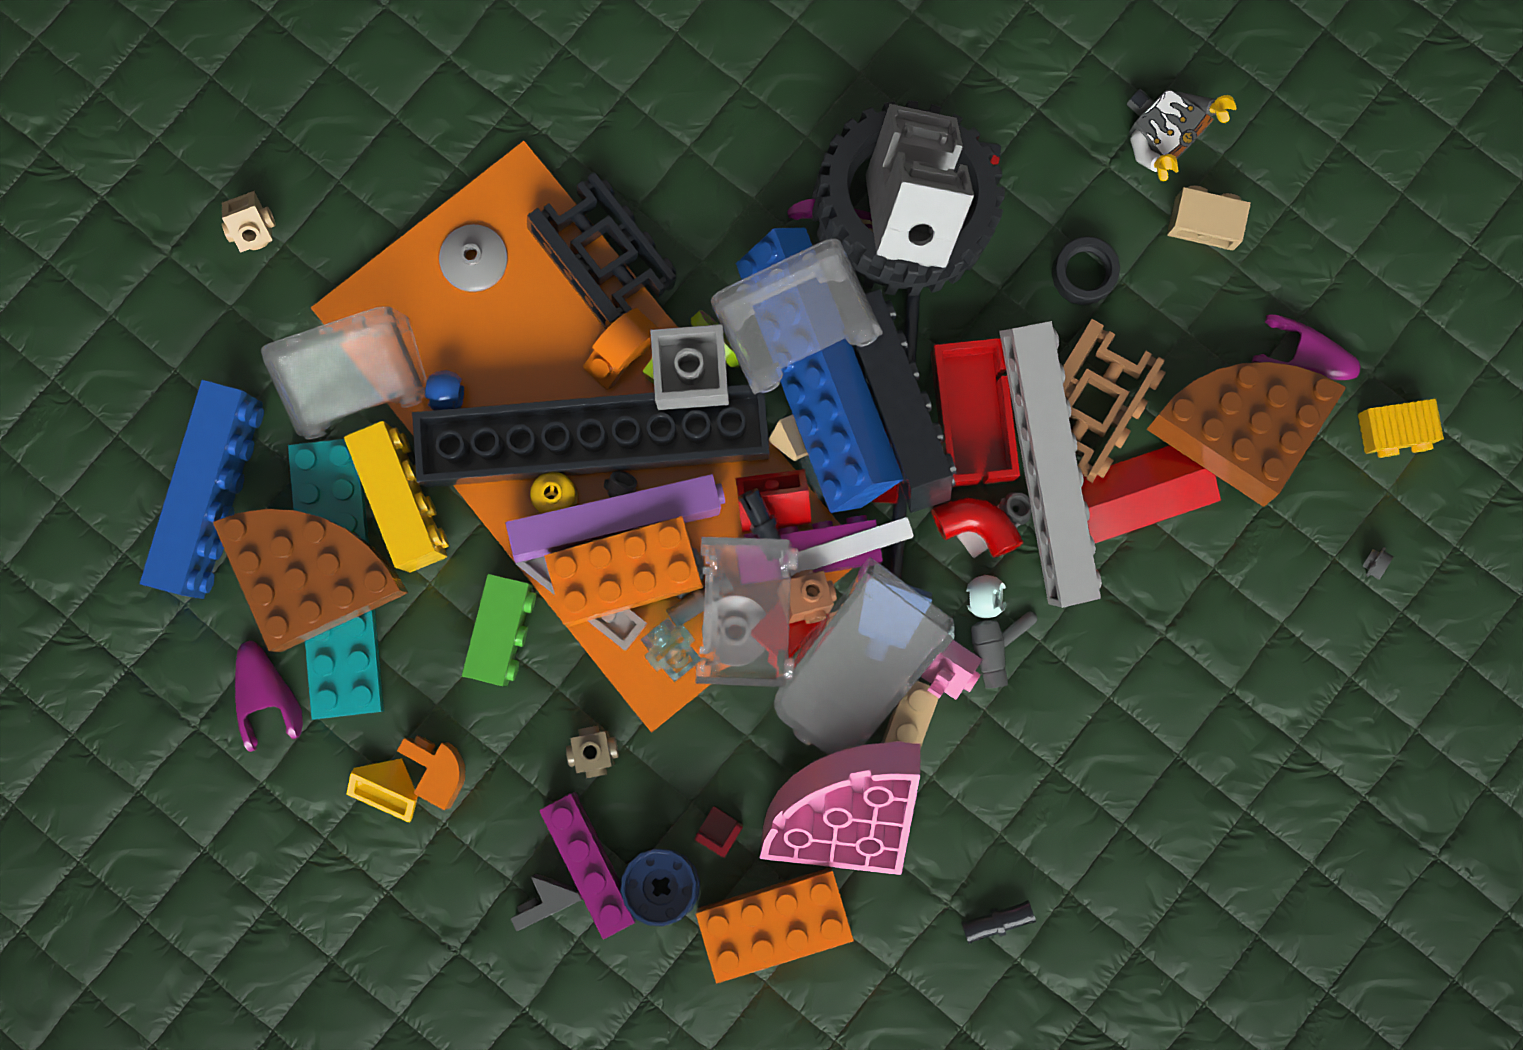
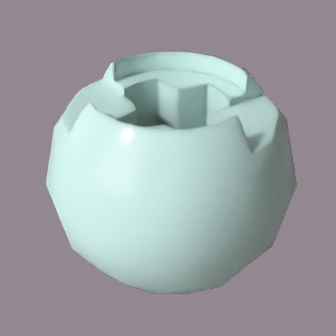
M990 575L974 578L968 584L966 592H970V605H967L968 610L976 617L984 619L999 615L1006 606V602H1003V588H1006L1005 584L997 577Z

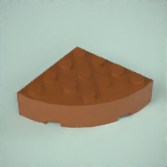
M1272 362L1242 363L1217 369L1194 380L1171 399L1147 430L1265 507L1281 492L1346 387L1322 374L1298 366Z
M262 509L237 513L213 522L269 651L282 652L408 594L396 570L372 545L357 533L322 517L295 510Z

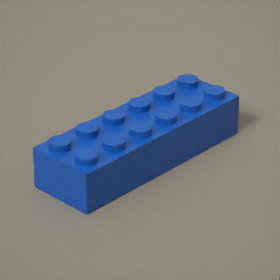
M201 380L140 580L141 585L199 599H204L205 594L211 591L214 583V574L212 573L216 560L220 559L224 550L213 522L234 515V507L232 505L235 495L243 487L244 474H242L245 461L251 458L254 450V442L252 441L255 428L261 425L263 420V402L242 390Z

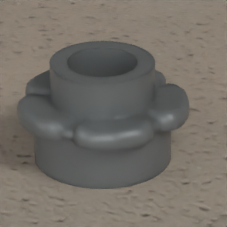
M614 471L610 478L604 481V488L608 490L607 493L610 498L636 492L637 480L627 472Z
M1016 492L1007 494V498H1003L1000 501L999 508L1007 514L1014 525L1017 523L1020 525L1027 523L1032 513L1029 497L1023 493ZM1014 506L1018 508V512L1013 511Z
M1383 547L1380 552L1373 549L1363 564V567L1368 569L1367 577L1372 575L1380 580L1394 558L1393 555L1385 551L1386 547Z

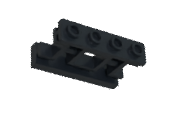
M593 172L588 175L586 182L582 181L577 184V194L583 200L561 216L557 214L550 203L545 205L542 211L537 208L527 215V229L599 322L607 329L619 317L632 310L625 301L627 298L646 285H649L657 297H660L664 294L665 290L670 291L674 288L676 282L675 275L677 273L671 261L666 257L662 259L655 250L656 245L652 237L646 231L641 232L634 223L635 217L626 205L621 206L615 199L614 190L609 182L604 178L600 180L597 174ZM598 201L609 216L593 226L585 214L596 208ZM574 222L582 234L570 242L569 248L558 233ZM608 232L624 254L600 269L584 247ZM639 254L650 269L634 278L626 267L636 261ZM615 275L623 287L612 294L610 301L599 285Z

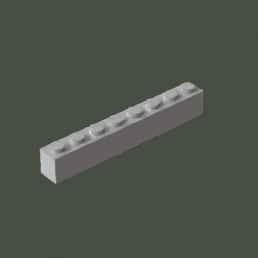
M1052 321L999 331L1048 604L1067 607L1101 599L1099 589L1101 588L1102 581L1094 563L1093 555L1095 554L1096 547L1088 529L1087 521L1090 514L1088 505L1083 500L1082 495L1083 474L1076 461L1077 440L1070 427L1071 406L1064 393L1065 371L1058 359L1059 337L1057 331L1053 328Z

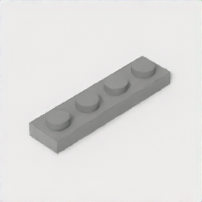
M544 556L516 563L517 566L554 594ZM630 609L588 621L625 651L648 624Z

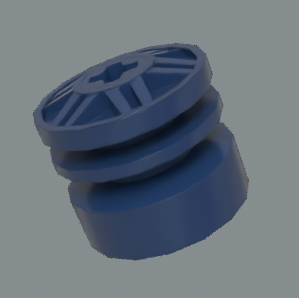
M653 849L641 853L628 864L622 876L621 895L624 905L635 919L646 925L666 926L681 920L694 908L699 898L700 879L697 869L687 856L675 850ZM667 877L670 880L668 888L671 892L670 894L664 892L658 895L656 893L658 886L654 882L656 879L664 880Z

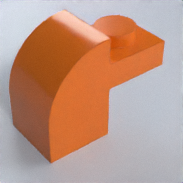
M637 307L628 311L614 321L592 346L594 351L583 365V368L607 390L617 383L629 364L646 353L651 346V330L659 328Z
M417 735L415 739L404 738L397 751L427 768L414 794L442 810L450 809L465 781V764L461 754L449 742L441 743L436 752L433 750L435 744Z

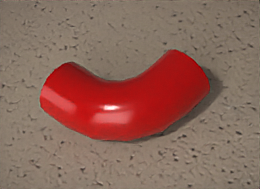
M963 498L931 509L934 522L944 540L964 532L976 533L986 542L993 558L1004 555L1024 543L1016 526L1007 514L988 501Z

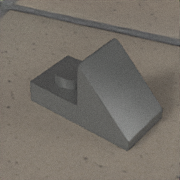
M535 873L531 878L542 902L538 903L535 897L517 906L519 913L515 914L511 921L517 932L581 901L583 898L578 888Z

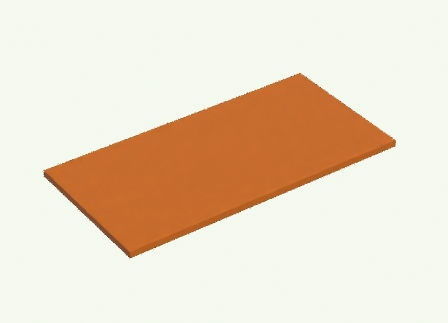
M525 141L521 142L311 307L413 436L412 412L433 411L428 405L429 399L425 398V389L429 375L436 371L449 370L457 373L462 378L460 385L464 386V399L461 408L655 392L654 384L647 380L643 374L644 368L652 359V345L644 355L629 364L617 383L608 390L583 368V365L594 351L592 346L606 329L527 229V215L535 209L539 208L542 211L544 206L550 203L557 214L561 216L577 204ZM573 222L558 234L570 248V242L582 233ZM466 225H482L492 229L504 242L508 255L507 267L501 279L492 287L479 292H467L453 286L445 278L439 263L440 249L444 240L454 230ZM600 236L584 247L600 269L619 257L603 236ZM469 250L466 253V259H475L477 251ZM627 266L626 268L631 273V275L634 278H637ZM614 275L600 284L599 287L611 301L612 294L621 289L623 285ZM645 287L625 300L631 309L637 307L659 329L678 328ZM769 437V459L624 471L631 474L637 480L636 492L713 474L715 484L721 483L725 496V504H720V514L685 523L692 548L697 549L703 555L704 580L702 585L705 586L725 572L736 588L734 593L732 592L726 597H749L757 601L766 610L768 615L782 602L779 589L782 582L789 579L744 586L737 541L744 540V534L752 532H742L735 478L795 470L778 448L770 443ZM612 472L567 476L577 489L578 499L576 506L610 498L607 493L608 490L604 488V481L610 478ZM537 478L453 485L515 562L505 522L541 514L532 505L530 498L531 486ZM808 486L812 523L798 525L799 532L813 530L812 524L823 521H832L833 526L840 525ZM555 488V492H554V493H556V494H558V489H557V488ZM520 568L562 621L555 595ZM852 569L825 573L826 580H831L834 585ZM676 596L630 609L648 624L626 651L588 621L566 626L651 733L733 667L718 661L707 650L702 637V625L706 615L704 611L682 624L681 627L677 628L666 609L680 602ZM734 625L731 628V635L734 638L743 636L744 628L741 625Z

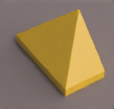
M402 758L356 767L350 774L347 795L409 823L413 818L418 798L414 794L415 788Z

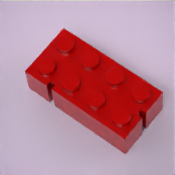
M1001 338L934 345L930 355L938 423L944 437V442L941 443L944 454L950 453L955 463L957 473L953 475L955 480L954 487L977 485L981 481V477H983V484L1014 481L1020 476L1009 382L1007 376H1002L1006 371Z

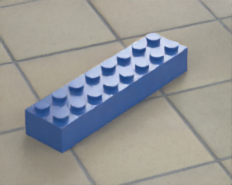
M774 228L736 263L830 513L862 508L903 481L904 478L806 228Z

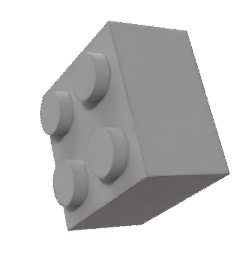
M723 325L651 330L654 390L658 410L729 405Z

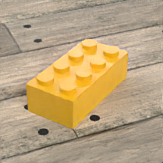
M384 421L344 436L395 568L410 573L447 558L445 548L449 547V542L443 529L437 528L432 516L437 515L431 498L424 496L420 484L416 482V466L412 465L407 453L412 451L405 434H400L396 427L392 428Z

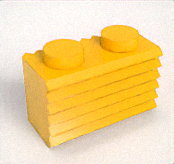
M1436 399L1370 408L1358 413L1364 452L1366 454L1377 452L1378 458L1399 455L1400 448L1411 447L1412 453L1434 449L1433 443L1444 440Z

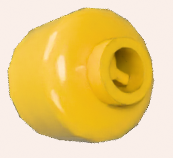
M560 472L541 474L535 479L531 486L530 498L536 510L543 514L576 506L578 493L576 486L566 475ZM555 488L558 489V494L554 493Z

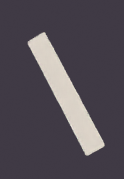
M903 518L781 558V563L786 577H791L800 571L813 570L913 537V532L908 518Z

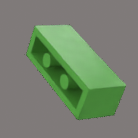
M491 574L487 575L462 677L507 687L509 680H515L519 668V661L515 660L518 646H524L528 627L523 626L526 613H532L536 601V593L532 592V585Z

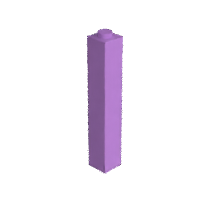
M713 474L508 521L505 524L515 563L681 516L685 523L718 516L721 510L720 504H725V496L721 483L715 484Z

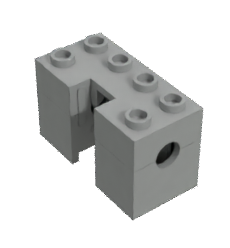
M889 104L866 172L877 255L884 256L890 260L901 259L917 262L927 267L938 266L946 268L974 197L968 167L960 164L957 173L954 172L963 147L957 118Z

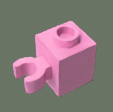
M947 636L935 652L921 677L931 683L927 691L940 698L945 692L952 698L957 699L963 689L970 692L980 678L981 674L976 672V669L983 659Z

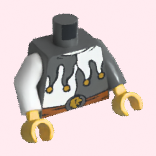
M1140 89L1126 104L1139 116L1129 131L1136 161L1150 170L1158 172L1160 181H1166L1168 179V169L1174 170L1176 173L1179 172L1177 159L1209 127L1214 120L1211 116L1216 114L1221 123L1229 121L1230 117L1226 109H1237L1233 97L1223 95L1213 99L1167 89L1154 102Z

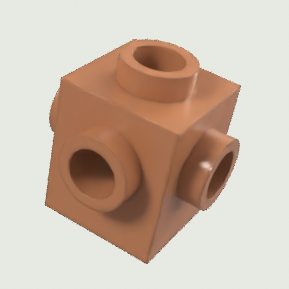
M811 569L800 571L792 576L793 579L782 582L779 593L788 623L805 620L807 624H811L827 618L826 614L831 611L834 605L833 601H836V591L833 582L826 580L824 571L813 573Z

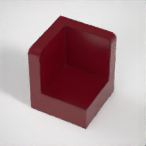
M713 806L694 839L720 856L725 857L743 828V823Z

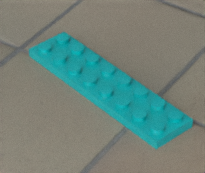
M338 439L288 445L293 510L332 521L357 533L369 543L364 488L345 440ZM375 609L305 641L312 720L384 712Z

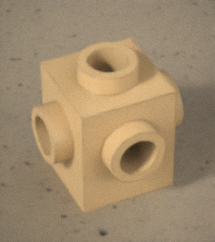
M254 191L222 202V219L224 221L222 228L229 242L235 241L240 252L249 249L258 250L265 247L268 242L273 241L272 227L276 226L274 217L268 207H262Z

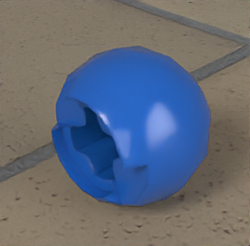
M442 370L429 375L426 382L425 398L429 399L428 405L433 411L461 408L464 399V386L460 385L462 378L457 373Z

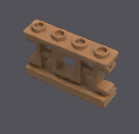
M1091 319L1063 366L1065 371L1064 393L1071 406V416L1069 419L1075 422L1071 429L1077 440V451L1075 453L1082 456L1078 467L1081 469L1082 474L1087 477L1086 480L1092 483L1097 475L1104 478L1114 461L1108 457L1114 446L1121 449L1131 430L1126 428L1131 417L1139 419L1149 402L1143 399L1149 387L1156 390L1166 373L1160 369L1165 360L1161 357L1156 359L1147 351L1138 365L1108 350L1115 334L1111 331L1103 330L1104 325ZM1096 342L1101 343L1095 357L1110 364L1105 374L1101 377L1086 369L1080 381L1077 380L1075 377ZM1144 368H1147L1150 372L1130 406H1124L1123 403L1128 397L1129 391L1115 384L1121 372L1123 371L1138 380ZM1087 383L1117 399L1103 424L1073 408ZM1111 425L1116 428L1094 466L1088 464L1094 450L1080 443L1087 429L1104 437Z

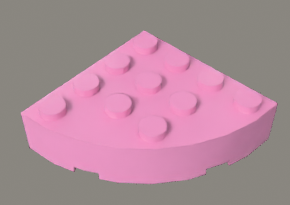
M897 741L862 745L830 754L812 762L794 774L779 789L768 807L762 831L760 859L901 875L920 778V743Z

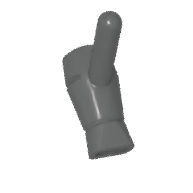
M1034 612L1025 613L1003 632L999 622L994 620H982L971 627L975 655L983 659L979 667L986 688L1008 685L1005 669V647L1037 622V615Z

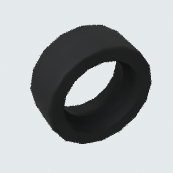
M1090 236L1075 238L1063 247L1054 261L1052 269L1054 286L1059 294L1071 303L1079 305L1095 304L1107 297L1118 282L1121 269L1119 258L1112 246L1102 239ZM1089 252L1102 260L1105 265L1106 274L1100 286L1086 291L1078 289L1071 284L1067 278L1066 267L1069 259L1075 254Z

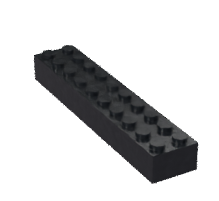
M764 383L728 386L729 405L658 410L655 392L412 412L416 482L423 487L534 479L538 478L541 474L560 472L570 476L769 459Z

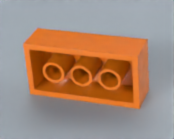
M682 516L544 555L562 623L565 626H572L703 588Z
M831 867L697 908L696 917L716 984L854 941Z

